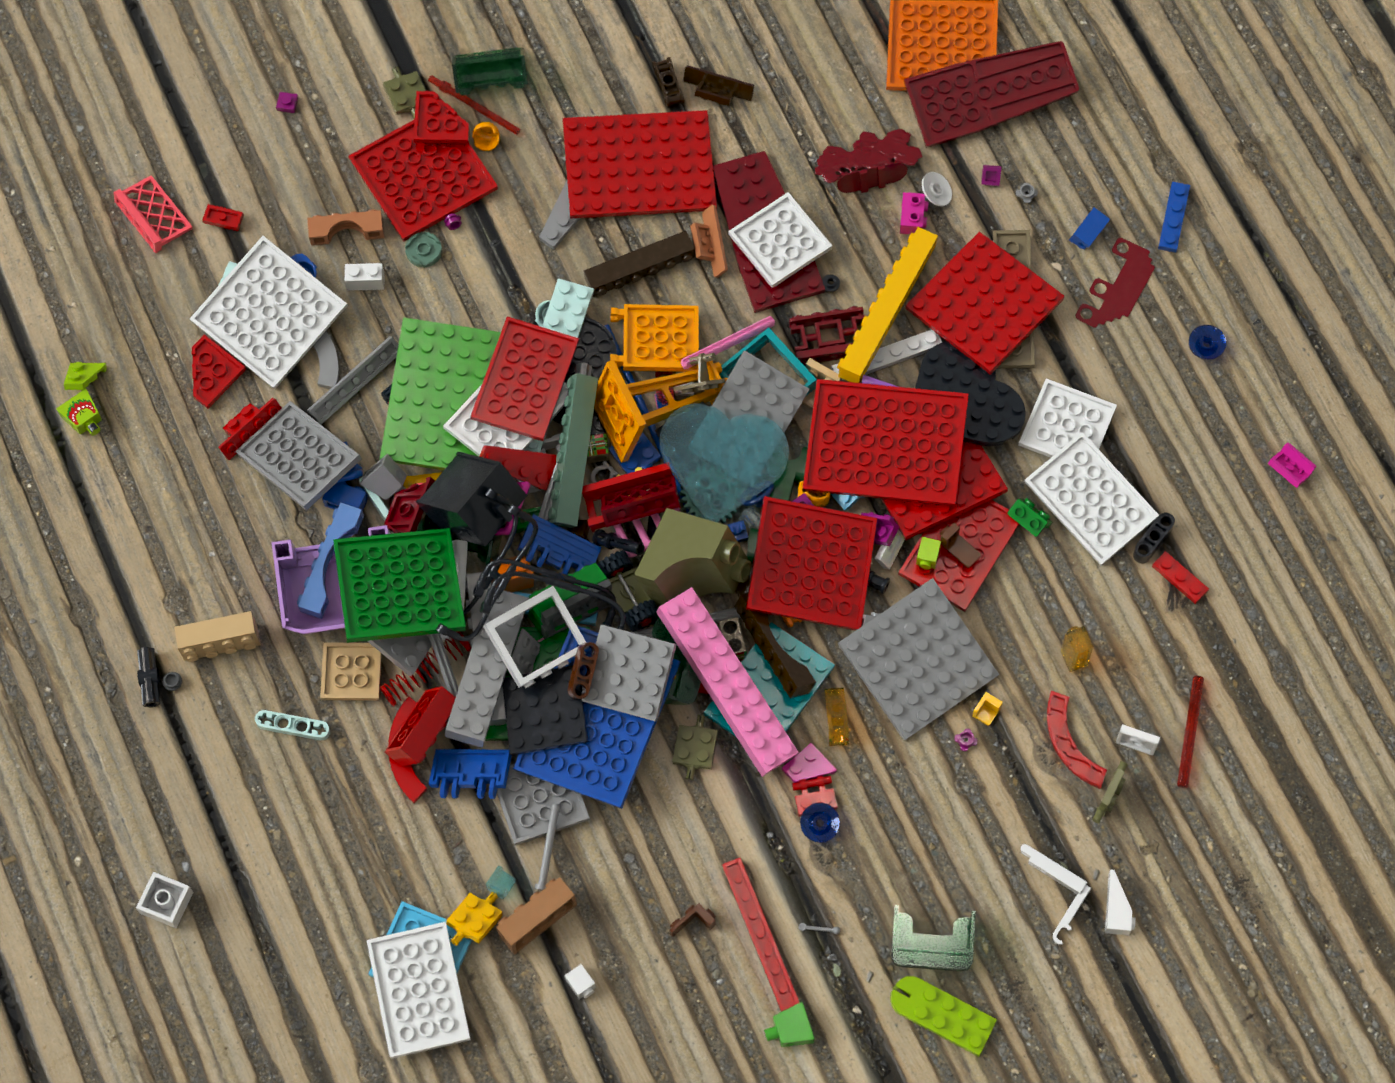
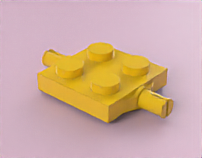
M491 892L486 900L480 899L472 893L467 895L446 920V925L457 932L451 939L452 944L457 946L463 938L471 939L478 944L484 939L503 916V912L492 905L498 898L496 893Z

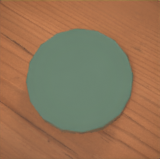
M429 232L414 234L408 239L405 246L407 259L417 267L426 268L438 262L442 255L440 240L436 235Z

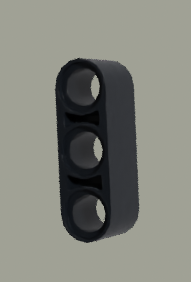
M1166 512L1160 514L1139 540L1133 552V558L1136 562L1141 564L1148 562L1169 536L1175 523V518L1172 514ZM1161 522H1168L1170 526H1163ZM1150 536H1156L1158 540H1151ZM1138 550H1145L1147 554L1142 555Z

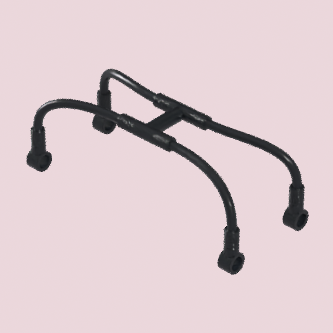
M488 487L485 495L503 505H508L507 511L513 514V526L510 536L500 556L496 559H504L516 534L518 517L531 522L533 525L530 539L515 559V561L520 562L537 536L538 524L529 513L516 507L508 498ZM501 564L494 565L489 570L484 590H487L493 579L501 575L498 573ZM510 565L506 572L515 571L516 566ZM511 577L504 578L499 582L495 589L496 592L491 603V609L496 600L501 596ZM474 597L470 604L463 610L464 616L473 608V606L479 600L478 597ZM489 614L483 615L478 626L469 636H460L459 633L441 623L436 631L454 640L469 641L480 632Z
M510 559L491 561L484 571L481 572L478 583L473 590V596L481 598L484 593L488 572L494 565H515L540 573L542 576L520 571L501 574L494 580L491 587L488 588L486 597L480 607L481 613L489 614L496 592L495 588L501 580L511 576H520L545 582V584L571 592L587 594L609 603L612 606L602 625L612 627L616 609L621 617L618 629L625 630V613L620 605L617 604L615 595L609 589L578 580L576 577L545 568L540 569ZM581 586H585V587H589V588H593V589L602 591V592L606 593L607 595H609L610 598H608V597H606V596H604V595H601V594H599V593H596V592H593V591H590V590L581 588Z

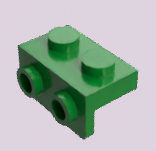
M1018 498L1007 514L1037 537L1044 528H1049L1053 523L1049 519L1050 515L1043 510H1037L1034 507L1036 504L1030 499Z

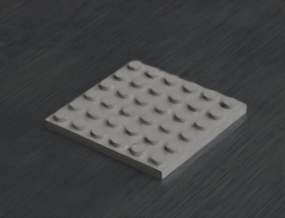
M933 578L837 643L903 740L915 734L999 675Z

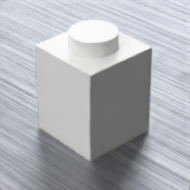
M582 964L565 975L566 981L579 999L582 997L587 998L594 993L595 983Z

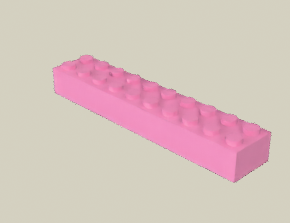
M689 588L661 605L656 613L761 776H765L795 757L799 753L693 588Z

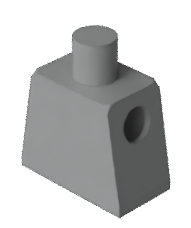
M386 454L364 473L360 484L381 498L388 499L394 493L396 494L406 489L403 484L407 476L397 463Z

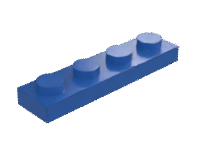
M1172 182L1158 246L1160 250L1177 252L1190 185Z

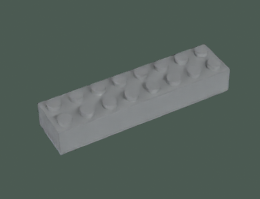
M503 591L499 599L494 603L484 625L529 600V598ZM525 612L495 628L511 657ZM484 627L475 636L445 730V737L481 748L484 746L507 673V667Z

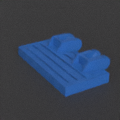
M534 514L531 516L538 524V533L530 546L526 561L530 562L534 557L535 551L538 550L541 554L536 566L541 567L543 563H546L559 570L562 564L565 563L561 573L568 575L570 567L575 568V572H577L584 566L596 562L601 547ZM531 522L528 523L517 548L519 551L524 548L532 535L533 525Z
M435 749L429 786L431 788H439L440 780H442L440 798H446L449 785L452 784V798H458L460 788H476L477 781L479 780L477 787L478 799L484 798L487 784H490L489 798L495 799L498 788L506 789L512 756L510 750Z

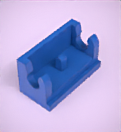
M1094 207L1069 241L1083 250L1086 247L1089 248L1110 219Z

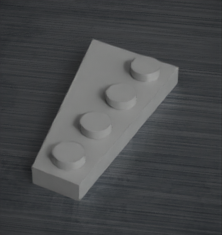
M567 181L539 236V240L553 250L580 220V218L570 219Z

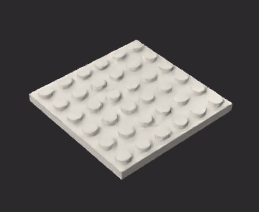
M262 236L191 316L190 320L268 385L276 389L348 305L271 241Z

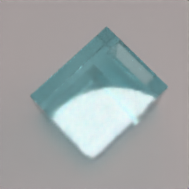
M498 865L485 885L487 890L496 893L498 897L504 900L515 884L516 879L504 872L503 868Z

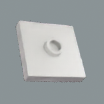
M1122 724L1116 743L1149 755H1154L1160 737Z

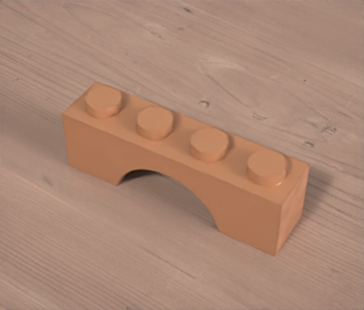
M371 209L367 212L352 211L348 214L334 213L329 216L315 215L307 218L311 246L330 244L332 237L343 229H355L361 232L366 240L384 238L381 210Z

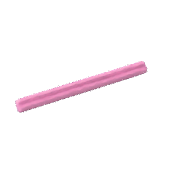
M768 316L683 358L681 366L684 369L694 366L690 364L692 361H689V358L698 356L701 353H715V355L765 331L768 327H773L775 320L772 316Z

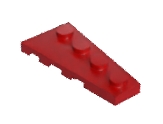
M483 445L479 456L501 462L514 479L521 482H529L531 486L543 491H547L557 463V455L488 445Z

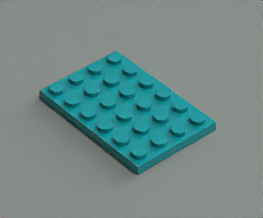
M771 622L769 624L771 632L781 648L797 662L806 666L816 681L809 694L790 699L756 643L742 660L741 664L785 732H787L835 668V664ZM712 700L703 714L735 736Z

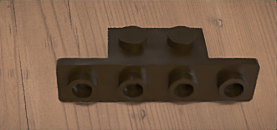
M689 65L685 67L683 81L697 85L695 90V96L727 106L730 105L734 97L751 101L753 98L755 87L753 84Z

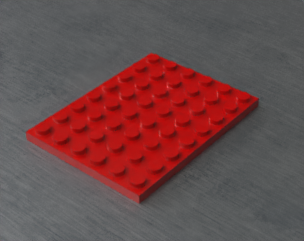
M707 110L562 118L570 219L699 212L706 210L711 205H715L717 209Z
M817 379L803 491L830 492L832 494L956 506L969 394Z

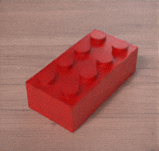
M443 686L425 690L384 753L400 766L421 763L426 757L425 752L436 742L437 734L446 727V720L451 714L456 697Z

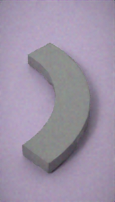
M325 331L313 347L318 354L320 363L317 384L319 387L331 389L339 380V362L334 343L327 331Z

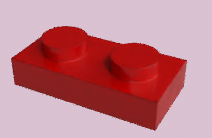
M208 204L202 221L205 224L239 231L244 214L240 211Z

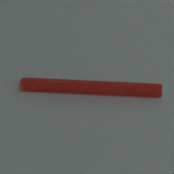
M1197 675L1193 677L1177 782L1178 787L1187 788L1189 784L1204 677Z

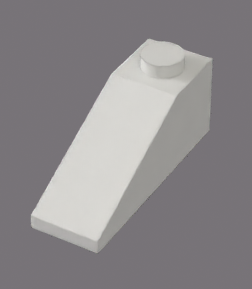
M1110 870L1108 874L1105 933L1129 935L1131 930L1135 929V918L1132 917V909L1115 870Z

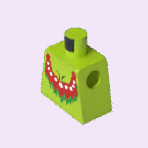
M86 388L56 408L60 417L79 434H83L88 430L91 436H94L100 432L101 429L97 423L102 418Z

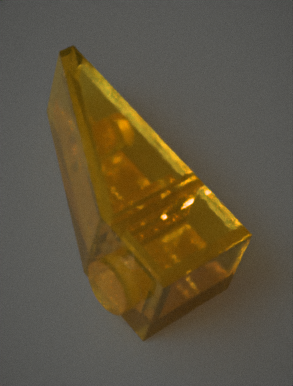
M844 687L824 689L829 746L849 745V727Z

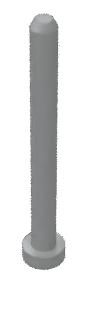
M553 803L551 806L539 882L534 887L536 890L543 891L546 888L559 812V804Z

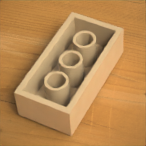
M251 611L174 627L177 648L184 661L188 662L197 661L202 657L213 658L221 653L232 654L241 649L252 650L256 646L261 645L258 626Z

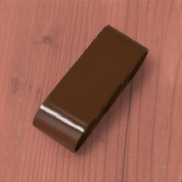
M582 643L577 649L568 685V694L574 699H583L589 694L599 654L598 646L594 643ZM586 646H589L592 650L589 657L584 654ZM582 665L587 668L585 676H582L579 672ZM578 684L582 687V693L579 696L575 693V687Z

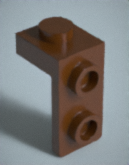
M953 523L950 527L946 526L940 533L941 545L963 565L970 568L980 558L981 553L959 535L960 527Z
M700 903L696 906L692 905L686 910V915L681 920L678 918L670 925V935L674 937L696 916L711 930L716 925V916L709 908L705 910Z

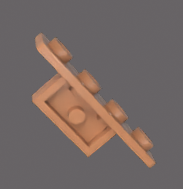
M711 205L702 212L704 224L693 223L690 227L696 259L711 261L713 275L718 278L728 270L717 209L715 205Z

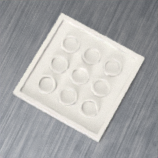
M789 192L728 231L729 236L771 288H774L832 249L831 243Z
M1046 379L1018 446L1051 458L1078 434L1083 432L1099 449L1117 405Z

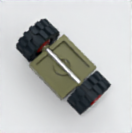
M617 551L615 554L612 553L609 557L606 556L604 560L599 561L600 563L597 565L612 584V593L616 597L617 604L620 605L625 613L626 623L632 632L642 630L658 621L659 616L656 613L658 607L634 574L637 567L631 569L633 564L626 551Z

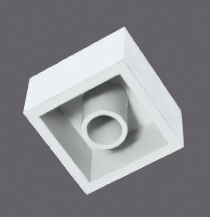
M153 872L136 909L144 916L177 928L193 891L188 885Z

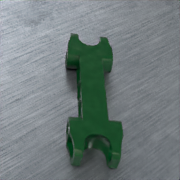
M779 441L774 452L771 454L767 468V476L775 477L773 482L774 491L770 497L790 501L794 483H800L804 480L808 448L803 447L797 459L789 460L783 456L784 442ZM751 528L747 541V558L751 565L754 561L759 530L756 528Z

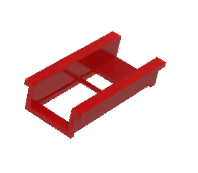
M669 462L584 485L582 495L585 499L589 519H587L588 526L592 532L606 527L603 516L596 515L594 501L601 500V495L673 476Z

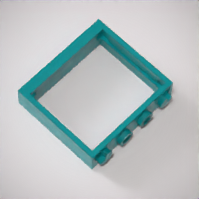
M769 327L721 366L722 372L719 373L721 379L728 378L744 350L754 355L767 343H770L806 383L804 386L809 388L806 396L816 389L817 379Z

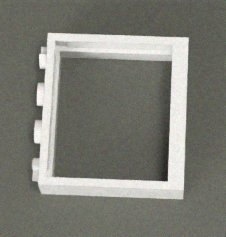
M554 586L483 626L518 688L523 685L527 688L535 683L534 679L538 676H541L543 679L552 673V668L558 666L560 669L569 664L568 659L576 656L578 647L523 678L495 628L552 597L578 644L586 643Z

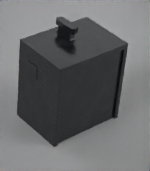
M457 452V456L424 495L416 500V503L438 529L450 528L451 537L486 547L505 522H510L513 518L512 514L507 511L508 505H503L485 495L488 487L508 498L516 507L520 506L527 497V494L501 462Z

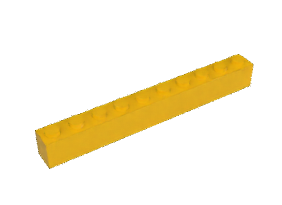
M919 227L915 233L910 234L907 241L909 244L907 247L904 246L902 248L900 260L895 261L892 274H888L885 279V287L879 289L877 301H873L869 308L870 314L864 316L861 330L857 329L853 337V344L848 345L845 351V358L840 359L837 366L839 369L838 377L849 382L861 383L863 375L867 372L934 251L938 235Z

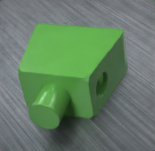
M803 1002L773 1016L774 1027L764 1029L766 1040L770 1041L779 1038L781 1047L814 1043V1036Z

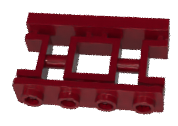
M852 306L844 310L833 309L826 313L815 312L807 316L796 315L790 318L789 327L791 335L800 333L803 344L802 346L794 347L798 360L803 365H806L809 358L818 363L844 359L848 345L853 344H845L844 336L855 335L858 329L857 324H861L864 318L863 307ZM851 320L852 327L842 329L841 321ZM814 326L815 333L805 335L804 327ZM837 327L839 340L822 342L820 330ZM817 341L818 348L808 350L807 342Z

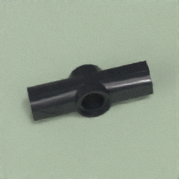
M144 647L137 650L139 663L137 676L139 686L141 687L142 704L144 707L152 708L160 705L158 686L160 685V675L156 666L155 649Z

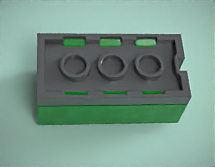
M596 563L586 565L573 574H568L569 576L576 577L578 580L603 586L612 592V584ZM548 585L547 587L541 590L534 591L529 596V599L552 586ZM581 586V588H584V589H587V590H590V591L599 593V594H601V595H604V596L610 598L609 595H607L606 593H604V592H602V591H599V590H596V589H593V588H589V587H585V586ZM555 587L575 624L611 606L609 603L593 596ZM552 597L529 609V619L544 639L569 628Z

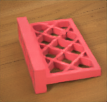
M152 175L123 191L121 189L114 191L115 203L155 253L161 251L163 245L192 230V225ZM151 183L154 189L153 191L143 190V187ZM132 192L139 193L138 199H131L127 195ZM141 195H151V201L140 200ZM154 197H163V204L153 202ZM139 205L149 206L148 212L139 211ZM152 207L162 208L161 215L151 213ZM165 209L173 210L174 216L164 215ZM149 217L159 219L158 225L150 224L148 222ZM162 220L172 221L171 227L161 226ZM175 222H180L185 227L177 229L174 228ZM159 231H167L170 233L169 236L162 239L159 236Z

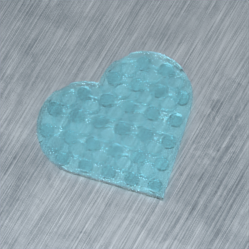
M689 404L674 411L665 421L659 438L660 451L665 463L703 518L718 522L777 481L786 469L788 462V442L785 434L775 422L767 417L752 414L740 415L729 420L715 407L702 404Z

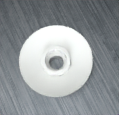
M937 172L927 173L922 179V189L925 196L936 206L947 205L952 198V190L948 181Z

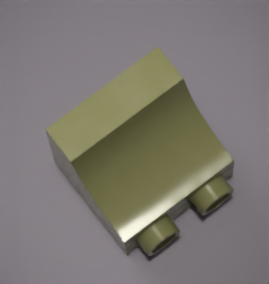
M666 508L634 575L650 599L654 600L659 608L691 587L698 597L717 592L734 594L739 582L744 583L749 578L751 562L728 525Z

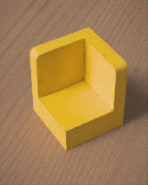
M985 692L974 709L972 717L990 726L1000 711L1003 702Z

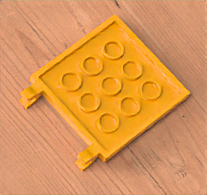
M624 304V309L611 307V322H618L624 319L623 355L610 354V361L614 360L618 368L623 366V371L688 372L698 370V364L688 369H684L681 366L683 358L699 351L698 306Z

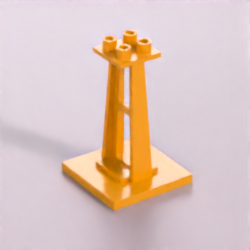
M611 360L606 363L598 380L594 410L621 463L629 460L645 427L689 410L702 401L704 403L710 401L713 404L724 383L718 384L719 388L706 389L702 393L675 401L669 388L698 381V370L626 384L615 361ZM707 362L709 380L721 379L719 375L722 372L721 364L719 362ZM657 390L662 391L668 405L642 415L632 396Z

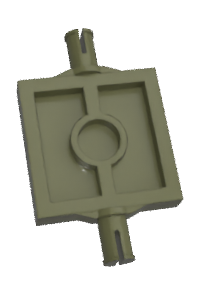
M394 67L392 72L395 78L383 82V87L396 115L411 112L415 119L416 91L426 90L417 71L402 75L399 67H396V69Z
M697 715L696 726L679 725L672 763L688 768L685 778L687 780H694L695 769L704 768L712 770L719 732L718 730L703 727L706 717L704 715Z
M1120 761L1100 806L1096 808L1097 811L1092 818V821L1099 824L1107 811L1111 813L1115 801L1124 786L1126 779L1123 776L1128 764Z

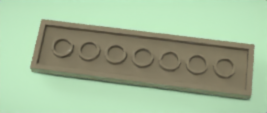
M994 230L993 242L1031 270L1030 230ZM1034 331L997 369L1035 368Z

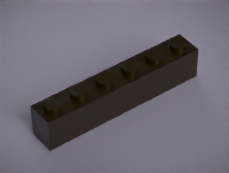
M683 231L584 270V278L588 287L594 288L592 296H602L612 289H620L625 284L638 282L645 276H653L663 269H671L678 263L692 260L695 257V248L687 231Z

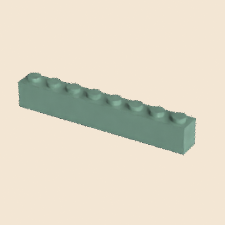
M580 373L570 376L567 381L568 396H566L564 401L566 409L561 421L563 430L559 436L560 451L556 456L558 465L553 476L555 486L551 492L552 506L548 512L549 522L569 529L577 527L598 384L597 377Z

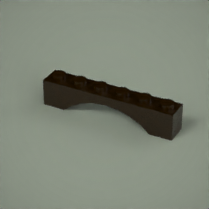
M748 593L741 595L734 606L736 612L742 618L755 643L762 651L764 658L768 661L774 674L782 684L784 691H786L790 699L809 694L816 681L808 668L789 656L775 640L769 626L768 614L746 610Z

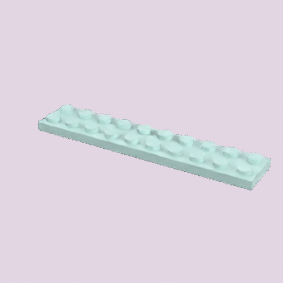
M558 278L542 327L579 338L594 288ZM534 439L525 451L541 453L544 441Z

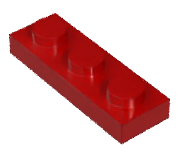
M1166 551L1152 565L1157 572L1194 604L1209 591L1207 586Z

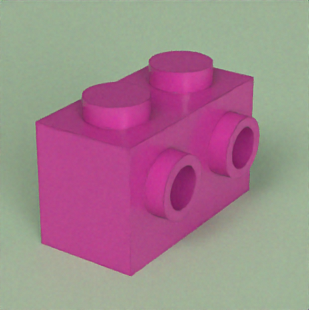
M903 192L900 234L915 233L918 227L926 228L927 217H924V212L928 211V201H925V194Z

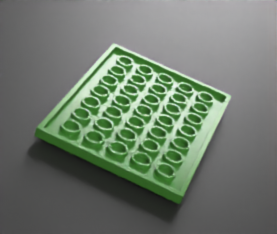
M403 317L380 459L388 454L398 464L445 470L457 456V452L477 456L447 432L443 426L482 385L501 332Z

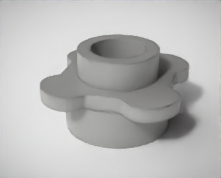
M1024 183L1020 190L1016 191V196L1021 197L1024 203H1030L1031 199L1038 195V191L1029 183Z

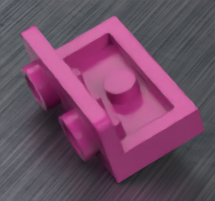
M1289 442L1268 462L1275 471L1296 488L1304 483L1316 468L1314 463Z

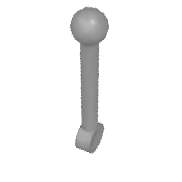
M805 923L799 924L800 931L807 929L833 932L834 934H839L841 931L839 927L826 928L807 926Z

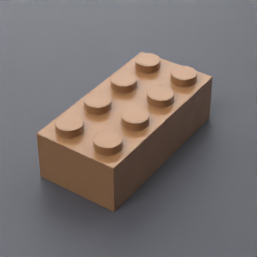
M560 877L557 880L552 879L549 881L543 891L535 892L530 897L529 902L525 905L520 904L515 908L514 914L510 917L506 916L498 922L496 928L499 937L514 955L577 906L574 893Z

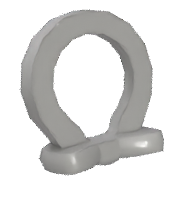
M604 461L603 465L597 466L592 471L591 481L593 483L597 482L595 477L600 470L609 469V479L617 476L618 473Z

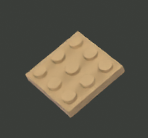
M323 642L320 699L380 701L382 653L370 643Z

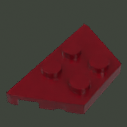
M427 477L425 483L421 485L415 483L407 489L397 492L383 526L387 525L389 531L394 534L416 532L423 514V510L416 503V500L424 495L435 480L432 477Z

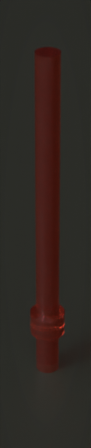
M433 75L429 77L428 81L439 87V90L443 93H449L515 135L519 134L520 128L451 87L450 83L441 81Z

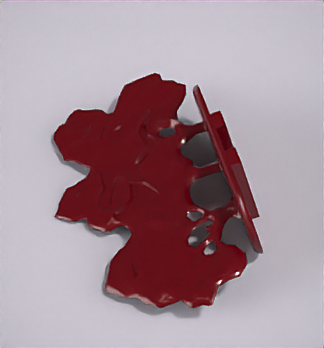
M903 129L888 132L882 140L878 139L874 133L862 131L859 136L860 139L856 140L852 145L854 148L852 152H848L841 147L827 146L817 160L818 166L815 168L814 174L821 175L824 181L828 183L838 180L837 188L843 193L856 191L864 193L868 192L869 188L878 186L881 189L885 188L886 184L901 180L907 174L908 169L906 165H915L918 159L923 156L918 147L907 145L911 134ZM863 167H867V168H868V169H863V170L857 171L859 168H863ZM840 168H847L850 171V173H844L840 170Z

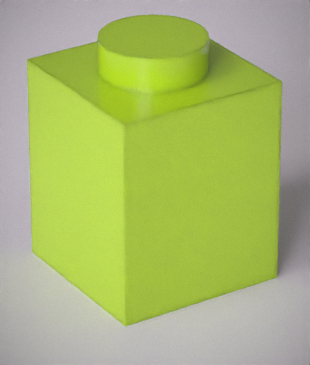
M922 537L916 565L923 569H935L941 541Z

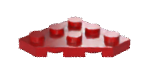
M416 91L414 143H469L468 122L462 119L435 91Z
M205 334L192 346L194 399L209 409L246 370L243 364Z

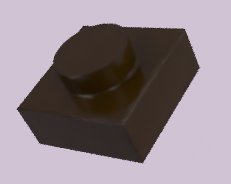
M578 520L577 527L568 528V531L586 540L590 529L588 521Z

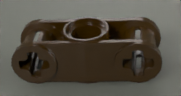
M667 57L666 60L659 62L652 61L653 70L658 79L666 107L670 108L671 105L678 103L685 104L671 58ZM666 81H671L672 83H671V84H666L665 82H666Z

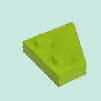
M70 363L64 381V389L84 390L91 382L98 378L97 374L100 371H107L106 363Z

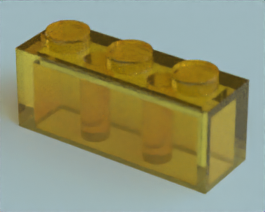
M1075 626L1068 629L1061 648V654L1069 672L1088 666L1093 650L1092 642L1084 626L1080 628Z

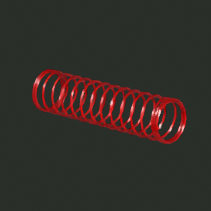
M446 638V646L444 645V647L457 661V658L454 656L451 649L449 648L447 641H449L457 649L461 656H463V654L459 650L454 639L450 641ZM460 641L468 652L472 649L468 641ZM427 652L428 660L425 657L424 660L435 670L437 674H439V672L436 670L433 663L431 662L428 654H430L437 661L436 655L434 656L430 652ZM422 660V665L420 664V666L433 679ZM417 668L415 672L421 677V679L425 683H427L422 674L420 673L419 669ZM403 670L402 675L404 679L400 675L396 674L397 682L393 679H390L391 687L385 683L382 686H380L382 693L390 702V704L394 707L395 705H397V703L393 696L390 694V692L387 690L385 685L397 696V698L400 701H402V699L396 692L391 681H393L402 690L406 697H408V695L402 687L398 677L406 683V685L411 689L412 692H414L413 688L406 679ZM413 675L409 676L420 688V685L416 681L415 677Z

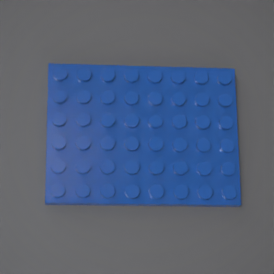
M577 626L586 643L596 644L598 632ZM570 629L559 657L579 646ZM588 647L584 650L586 652L585 655L589 657L592 653L591 648ZM573 656L572 658L568 659L569 664L565 665L564 667L572 666L574 664L575 657ZM673 659L660 712L680 665L679 660ZM582 665L580 667V674L585 676L587 668ZM584 702L588 735L587 743L518 755L513 767L514 770L622 809L657 721Z

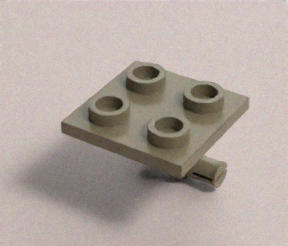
M701 353L698 356L690 357L691 365L698 364V383L674 387V391H681L682 394L719 388L718 384L725 383V379L709 380L707 362L716 360V357H712L716 356L715 353Z

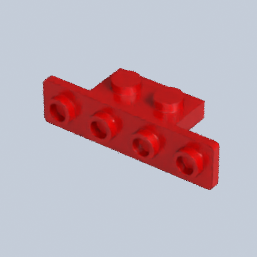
M271 398L260 409L251 403L248 404L223 427V430L230 437L218 448L226 459L231 460L237 454L235 451L282 409L275 398Z

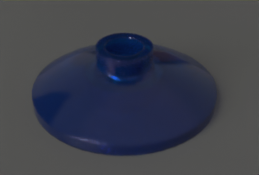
M1201 325L1191 332L1188 341L1189 348L1195 356L1201 359H1216L1225 351L1226 337L1215 326ZM1208 343L1210 347H1206L1203 344Z
M814 803L808 806L801 815V830L811 841L818 843L827 842L839 830V815L832 806L826 803ZM818 820H822L824 822V825L822 827H818L816 825V822Z

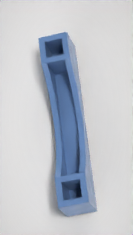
M341 502L339 507L335 508L333 512L332 524L328 525L326 529V539L319 546V556L312 563L311 570L313 571L310 577H307L305 580L304 593L300 594L297 600L300 612L320 619L323 618L329 604L325 579L328 564L335 553L333 539L349 538L355 535L364 518L362 509Z

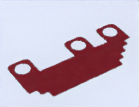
M1118 238L1112 248V252L1127 259L1114 284L1100 278L1094 280L1089 291L1091 294L1103 299L1104 302L1099 310L1087 304H1081L1075 315L1076 319L1096 328L1099 323L1104 325L1106 321L1112 322L1114 318L1128 317L1155 269V266L1151 265L1152 258L1148 257L1149 250L1126 239ZM1119 243H1126L1129 246V250L1126 253H1120L1117 250V245ZM1103 283L1106 286V292L1103 294L1097 293L1094 289L1095 285ZM1083 309H1090L1092 317L1090 319H1083L1080 312Z

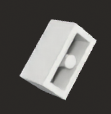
M382 263L345 264L347 291L384 290L385 273Z

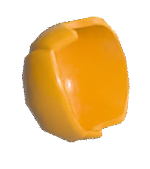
M491 122L477 124L472 133L474 145L483 151L495 149L500 139L497 126Z

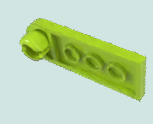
M907 976L895 984L890 992V1002L896 1013L978 1057L980 1056L997 1019L918 977ZM900 989L908 993L910 998L897 992V990Z

